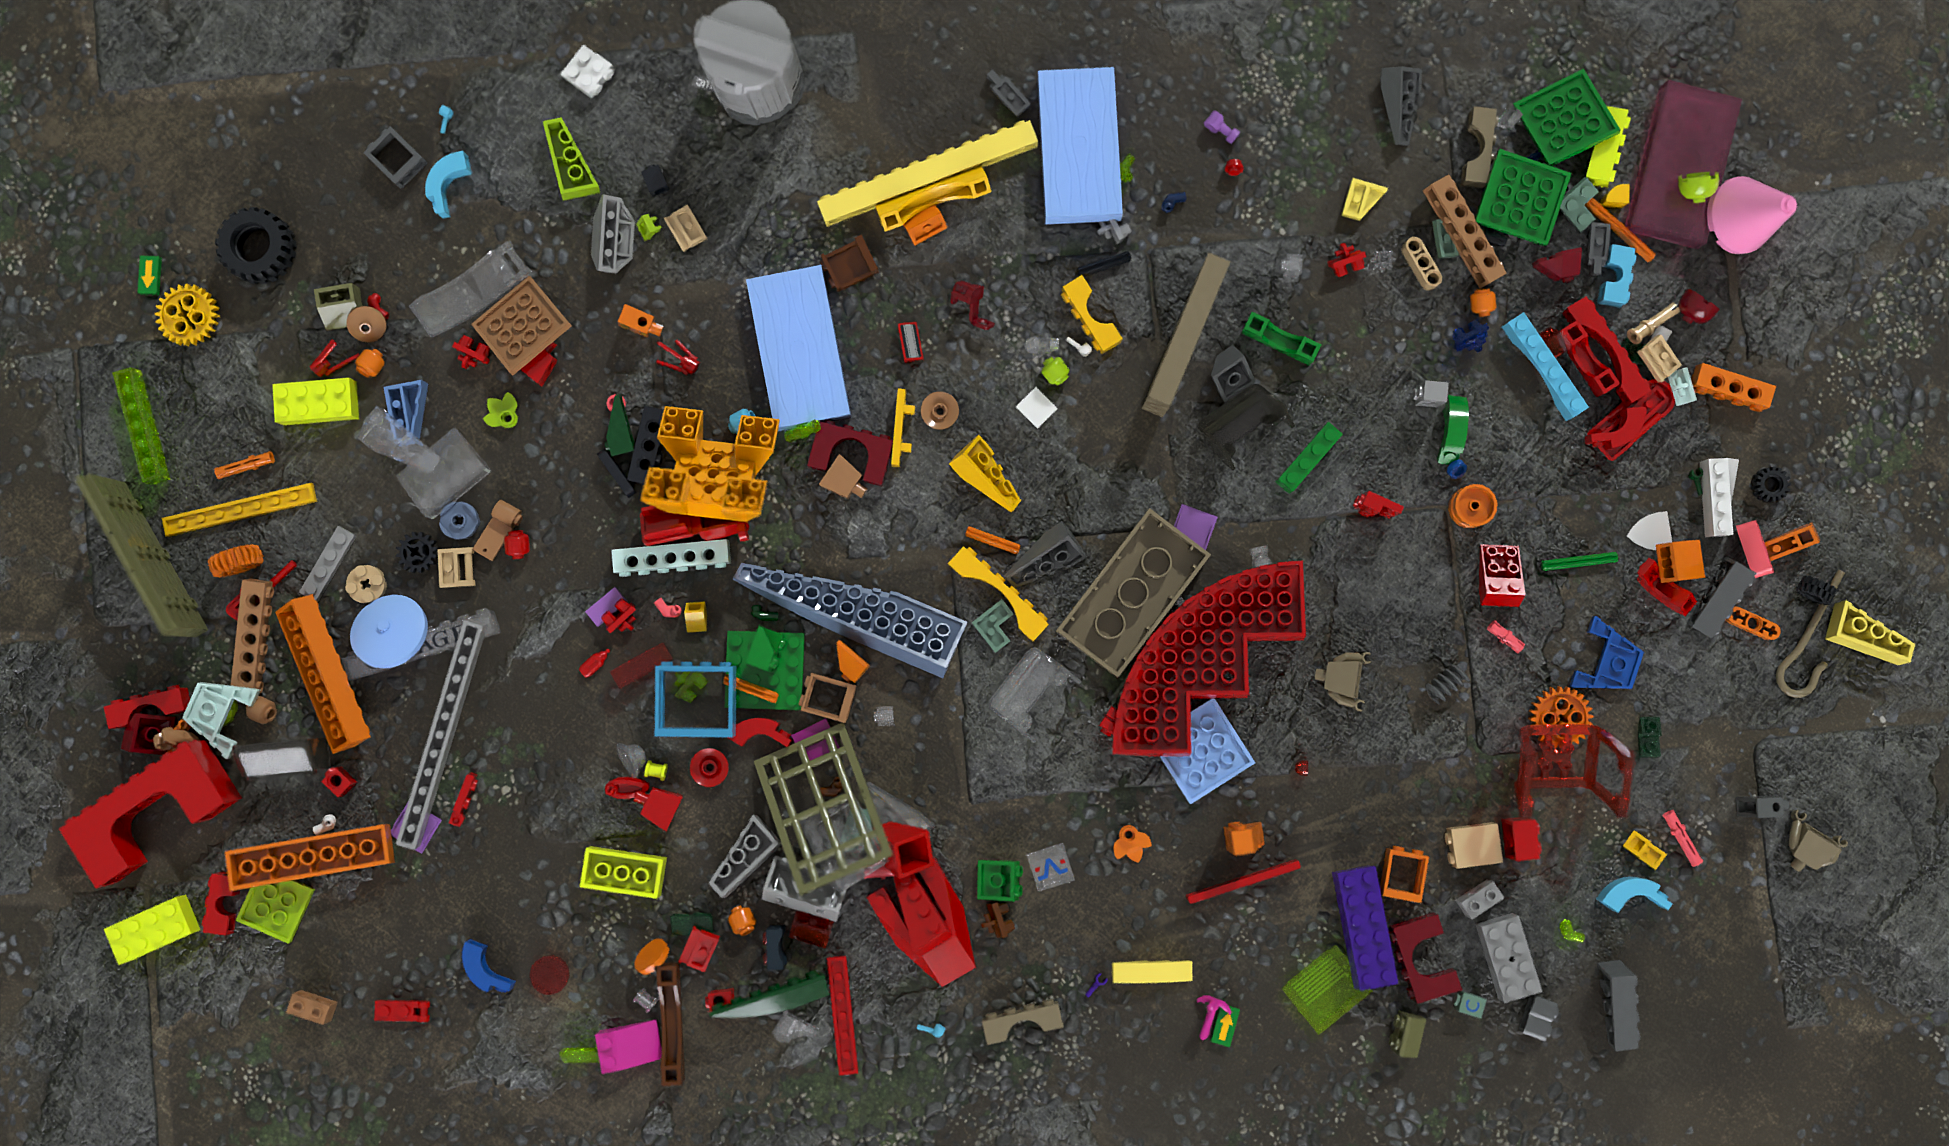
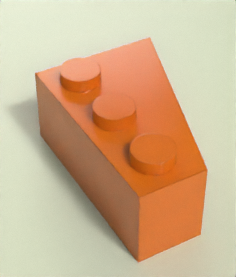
M1230 822L1227 827H1223L1226 849L1234 855L1255 853L1265 845L1262 822L1248 824Z

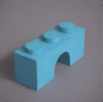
M1615 244L1609 246L1608 261L1605 267L1614 270L1617 279L1616 282L1606 281L1600 285L1597 304L1620 308L1629 301L1630 292L1628 289L1629 284L1633 280V273L1631 271L1632 266L1636 262L1635 248Z

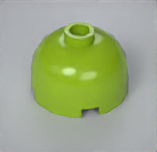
M1710 172L1686 174L1684 179H1682V175L1678 176L1680 193L1687 199H1693V203L1705 202V198L1711 197L1719 187V172H1715V176H1710Z

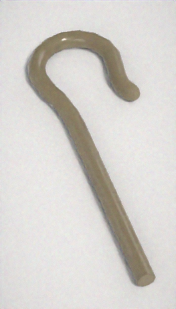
M1837 570L1830 583L1831 586L1837 589L1845 572ZM1818 605L1797 646L1777 668L1776 683L1780 690L1788 696L1800 698L1811 694L1817 686L1822 671L1828 666L1824 661L1819 663L1812 672L1809 684L1802 690L1791 689L1784 680L1785 670L1806 647L1828 605Z

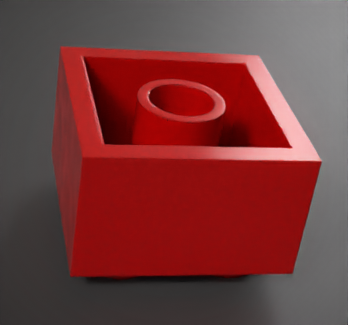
M1527 817L1501 819L1505 857L1515 861L1540 859L1539 854L1542 853V847L1540 842H1538L1540 827L1536 823V819Z

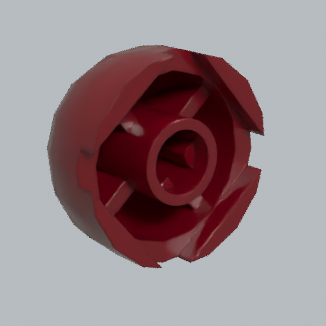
M1686 289L1678 304L1679 311L1683 314L1682 319L1689 324L1693 322L1698 324L1706 323L1719 311L1716 305L1708 302L1703 296L1691 289Z

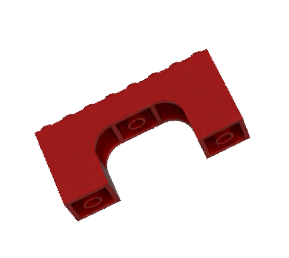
M206 740L184 741L176 746L177 750L162 755L159 762L147 765L144 768V772L131 776L128 779V783L113 788V793L100 797L96 800L97 804L82 809L79 816L71 817L64 822L66 825L59 830L95 888L117 883L148 862L132 836L131 824L139 812L167 793L177 799L192 824L211 820L242 799Z

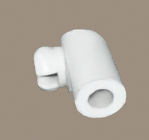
M332 814L324 816L322 823L313 827L314 834L318 836L334 829L336 817Z

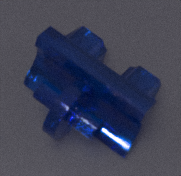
M1476 319L1468 324L1470 332L1465 333L1462 328L1453 331L1454 348L1457 352L1466 347L1468 351L1474 349L1476 352L1482 351V344L1486 343L1485 338L1488 337L1487 330H1489V326L1487 323L1482 325Z

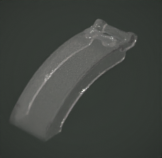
M511 241L505 242L497 250H491L467 271L438 289L421 295L409 305L430 337L448 331L477 315L503 297L524 278L531 275L532 271L524 265L513 249L514 246ZM506 252L520 272L517 274L503 256Z

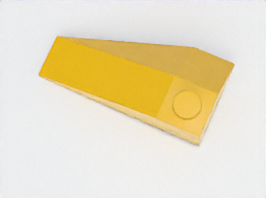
M977 435L956 454L949 465L963 480L1012 512L1021 500L1011 482L1004 478L1001 472L1003 468L995 462L993 458L994 452L980 435Z

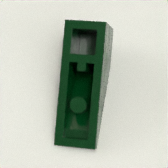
M621 393L616 394L614 397L606 436L607 441H605L606 450L611 453V456L631 452L635 448Z

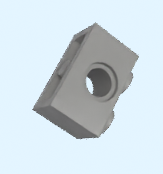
M1425 380L1416 386L1412 395V399L1415 400V406L1439 407L1446 403L1448 382Z
M1486 879L1455 901L1464 915L1473 919L1504 899L1494 881Z

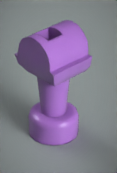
M1213 111L1204 122V125L1213 133L1219 131L1226 135V141L1232 144L1240 134V131L1236 128L1231 130L1223 122L1222 114Z

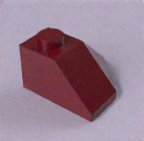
M1580 247L1561 251L1548 257L1549 260L1546 257L1537 259L1532 263V266L1555 282H1572L1580 274L1582 249Z

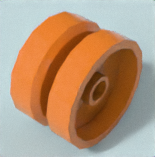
M1472 484L1457 490L1452 495L1448 511L1451 519L1457 525L1463 528H1475L1487 524L1494 518L1497 512V500L1495 494L1489 488L1479 484Z

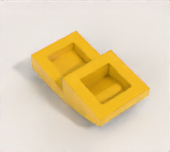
M1635 830L1623 845L1625 849L1653 870L1658 868L1667 855Z

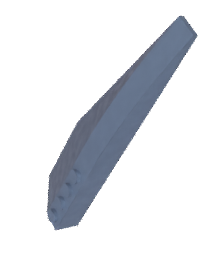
M746 563L740 564L733 577V580L820 626L941 678H944L967 625V621L898 592L890 591L888 593L877 588L872 590L862 588V585L854 584V586L846 585L844 582L825 578L804 577L803 574L798 573L793 575L777 569L772 571L767 570L766 567Z

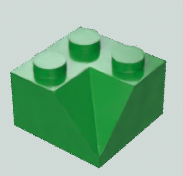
M759 626L745 663L766 671L776 669L780 660L777 657L779 650L783 651L786 644L785 635Z

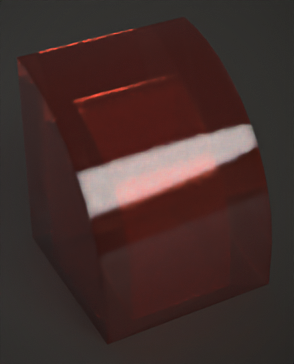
M1549 327L1539 333L1555 358L1567 351L1562 334L1558 330Z

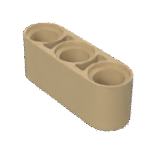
M1418 237L1409 238L1402 246V253L1421 286L1425 290H1433L1441 283L1442 275L1422 240ZM1408 245H1415L1416 251L1410 250ZM1418 260L1425 262V268L1419 266ZM1428 276L1435 279V284L1429 283Z

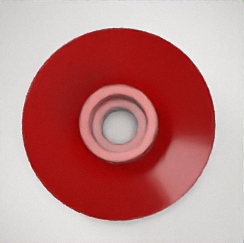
M713 748L700 750L693 756L690 763L692 778L699 785L705 787H714L722 783L729 770V764L725 755ZM708 764H712L714 766V769L712 771H709L707 769Z

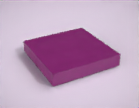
M824 719L791 736L794 742L797 743L831 727L827 719ZM834 735V736H833V739H834V742H835L836 747H837V749H838V748H840V746H839V744H838V742H837V740H836V737H835V735ZM826 740L805 748L809 760L830 752Z

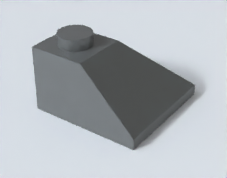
M1233 345L1217 355L1211 377L1222 401L1226 403L1256 381L1245 356Z

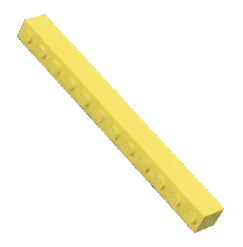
M1024 120L1014 124V127L1008 129L1007 127L1001 128L993 135L985 134L977 141L964 142L961 147L956 149L954 147L948 148L940 155L932 154L924 161L910 163L906 168H895L890 174L885 176L884 174L877 175L869 182L861 181L855 185L856 187L850 189L843 188L835 195H824L817 203L828 227L873 210L875 205L978 166L983 168L1038 147V140L1030 120L1027 122Z

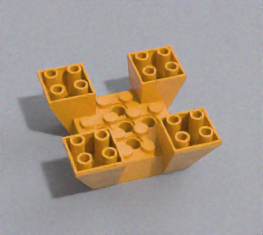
M665 406L657 438L676 461L675 469L649 467L641 501L674 514L743 522L761 514L767 481L755 480V478L774 452L780 419L741 415L735 444L703 440V410Z

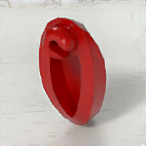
M618 777L606 784L605 793L617 799H630L636 796L638 790L645 793L649 789L650 784L638 778Z

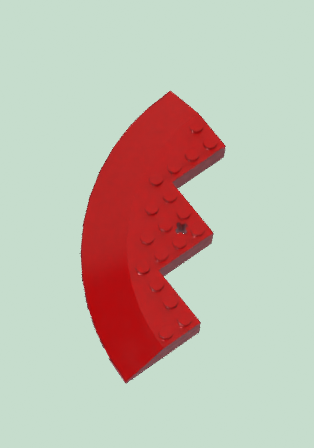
M1303 561L1278 562L1227 576L1186 600L1164 620L1137 656L1126 679L1114 725L1113 754L1134 756L1191 755L1190 699L1247 698L1249 695L1247 641H1303L1305 639ZM1226 674H1229V677H1232L1233 679H1230V681H1226V679H1224L1223 677H1225Z

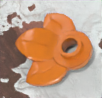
M1125 825L1120 829L1119 839L1114 843V855L1117 859L1127 855L1131 860L1138 863L1142 858L1143 848L1152 846L1151 840L1147 834L1138 832L1134 826ZM1127 831L1132 832L1131 838L1125 837Z

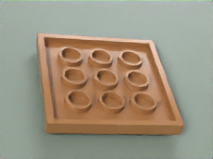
M530 275L471 324L512 375L517 373L572 326Z

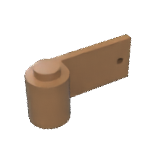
M499 500L492 510V519L472 550L493 562L504 544V537L508 535L509 531L513 530L515 525L518 526L523 519L522 511L503 500Z

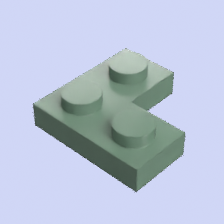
M1586 177L1564 195L1560 207L1561 212L1578 232H1582L1595 220L1594 216L1584 205L1599 191Z
M1002 599L972 622L995 653L1010 642L999 625L1014 615Z

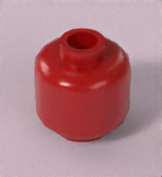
M523 530L509 531L508 535L504 537L505 553L512 556L513 559L524 558V555L530 552L529 536L523 533Z

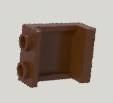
M862 235L855 237V241L831 253L821 254L822 260L819 261L823 271H828L830 275L827 279L832 289L836 287L838 292L879 273L878 267Z

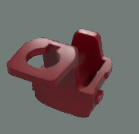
M965 281L956 282L951 292L950 303L956 304L958 300L970 304L969 321L972 325L984 330L994 327L995 323L978 318L979 300L983 298L984 286L970 284Z

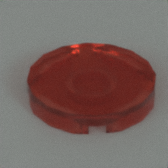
M554 955L538 959L530 971V979L534 989L545 995L556 994L563 990L568 984L570 977L566 962Z

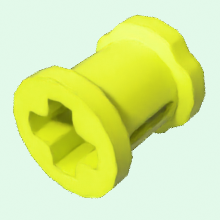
M648 760L644 777L652 776L664 781L668 764L664 763V765Z

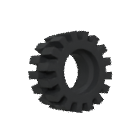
M1768 467L1757 471V474L1753 475L1755 479L1751 480V484H1754V486H1751V490L1755 489L1753 495H1758L1757 499L1763 500V502H1774L1786 497V493L1791 490L1788 488V486H1791V482L1788 483L1787 481L1790 479V476H1785L1787 472H1781L1782 468ZM1768 477L1775 479L1777 483V488L1774 492H1770L1765 488V480Z
M1803 576L1796 589L1797 593L1802 597L1824 605H1830L1837 593V589L1831 586V584L1811 576Z

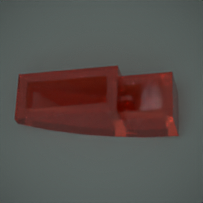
M664 642L613 669L610 671V674L618 687L624 688L635 680L654 671L655 666L661 665V662H669L673 658Z

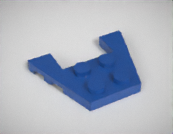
M1592 616L1587 633L1602 637L1606 641L1594 676L1574 670L1569 687L1632 689L1644 652L1625 637L1615 632L1612 627L1602 622L1599 617Z

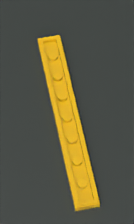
M307 483L162 518L165 537H171L317 502L314 484Z

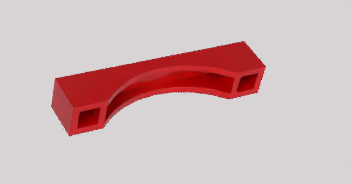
M1586 296L1564 310L1562 314L1568 323L1571 324L1578 320L1588 336L1597 341L1609 355L1614 366L1616 378L1620 382L1616 386V393L1626 407L1651 392L1649 382L1640 375L1638 366L1629 359L1627 350L1618 343L1616 334L1607 327L1605 318L1596 311V306L1592 300H1589Z

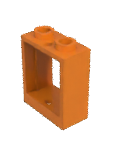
M1393 846L1392 849L1386 848L1380 883L1381 895L1421 903L1429 856L1423 855L1424 851L1412 849L1411 852H1406L1404 847ZM1393 855L1419 859L1413 892L1387 888Z

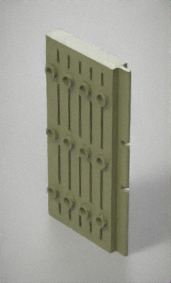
M90 473L86 476H76V483L160 633L165 636L197 637L208 631L207 626L196 609L198 608L197 602L190 598L169 561L170 554L160 545L141 511L143 509L141 503L134 499L127 484Z

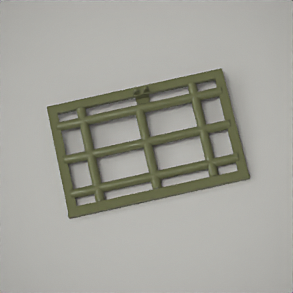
M844 722L754 761L799 895H803L893 856ZM840 734L844 746L837 749L833 736ZM826 740L830 752L809 760L805 748ZM798 751L802 764L782 773L778 760ZM846 753L861 791L858 799L866 805L875 829L870 832L866 830L840 758L841 755ZM833 759L845 794L824 802L812 768ZM771 763L775 776L768 779L764 766ZM806 772L817 806L797 814L785 780ZM777 783L789 814V818L785 820L782 819L771 787ZM848 801L860 836L839 844L827 810ZM820 813L832 848L811 856L800 821ZM791 825L804 858L803 861L798 863L786 831V827ZM876 837L882 849L878 853H875L871 843V839ZM863 843L868 857L847 866L842 852ZM835 855L840 869L819 878L814 864ZM804 868L808 869L811 882L806 884L800 872Z

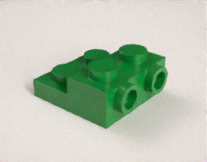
M978 860L977 899L1019 900L1023 893V887L1019 885V877L1023 875V867L1020 865V861Z

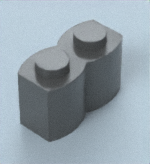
M1535 994L1530 995L1519 1030L1522 1033L1545 1041L1552 1032L1551 1022L1558 1016V1004Z

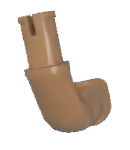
M171 727L163 728L161 733L153 737L155 748L159 750H171L184 741H201L192 732L173 730Z

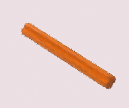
M1592 198L1584 205L1603 223L1610 224V229L1631 248H1635V251L1644 260L1650 262L1656 256L1654 251L1597 200Z

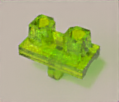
M676 672L675 676L678 680L674 685L679 688L682 683L684 684L674 696L692 703L697 697V694L690 690L693 684L703 689L709 681L702 674L703 672H693L688 679L687 676L690 672H683L682 674Z

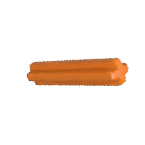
M968 527L965 533L966 537L1013 554H1018L1020 545L973 527Z
M726 674L723 679V684L729 686V674ZM736 677V689L776 703L779 696L778 693Z

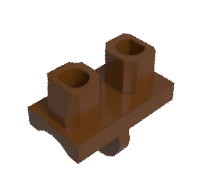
M991 902L986 904L988 913L984 914L985 922L981 923V927H988L989 933L995 932L996 938L1008 937L1007 933L1013 931L1015 926L1011 919L1003 921L1002 914L1009 912L1007 903Z

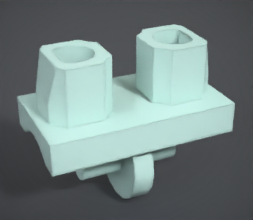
M1687 367L1676 370L1668 377L1676 406L1697 400Z

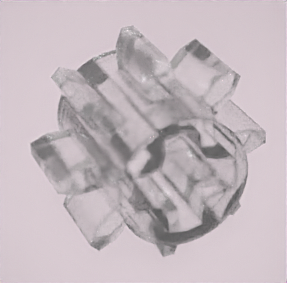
M1385 247L1381 249V252L1375 250L1373 254L1376 257L1370 259L1375 265L1373 269L1379 268L1383 272L1385 267L1390 270L1393 267L1390 262L1396 260L1391 255L1393 251H1386ZM1384 257L1386 260L1381 262L1380 259Z

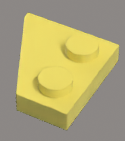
M1352 178L1341 216L1360 221L1387 192L1388 188Z

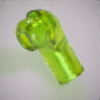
M1570 920L1560 922L1559 929L1566 940L1579 943L1584 942L1585 934L1574 932Z

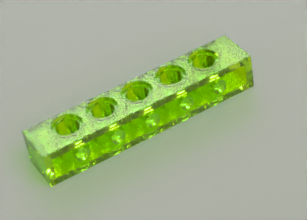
M132 367L112 372L142 483L154 485L171 480L142 372Z

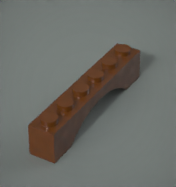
M663 963L661 966L656 967L662 1021L661 1083L662 1086L682 1085L685 1081L680 963Z

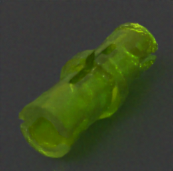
M814 419L806 424H799L796 428L785 431L784 437L789 443L799 438H807L810 434L820 431V423Z

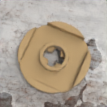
M360 565L348 575L345 589L352 599L366 604L382 597L386 591L387 584L384 574L380 569L370 565ZM369 579L371 586L364 589L362 582Z

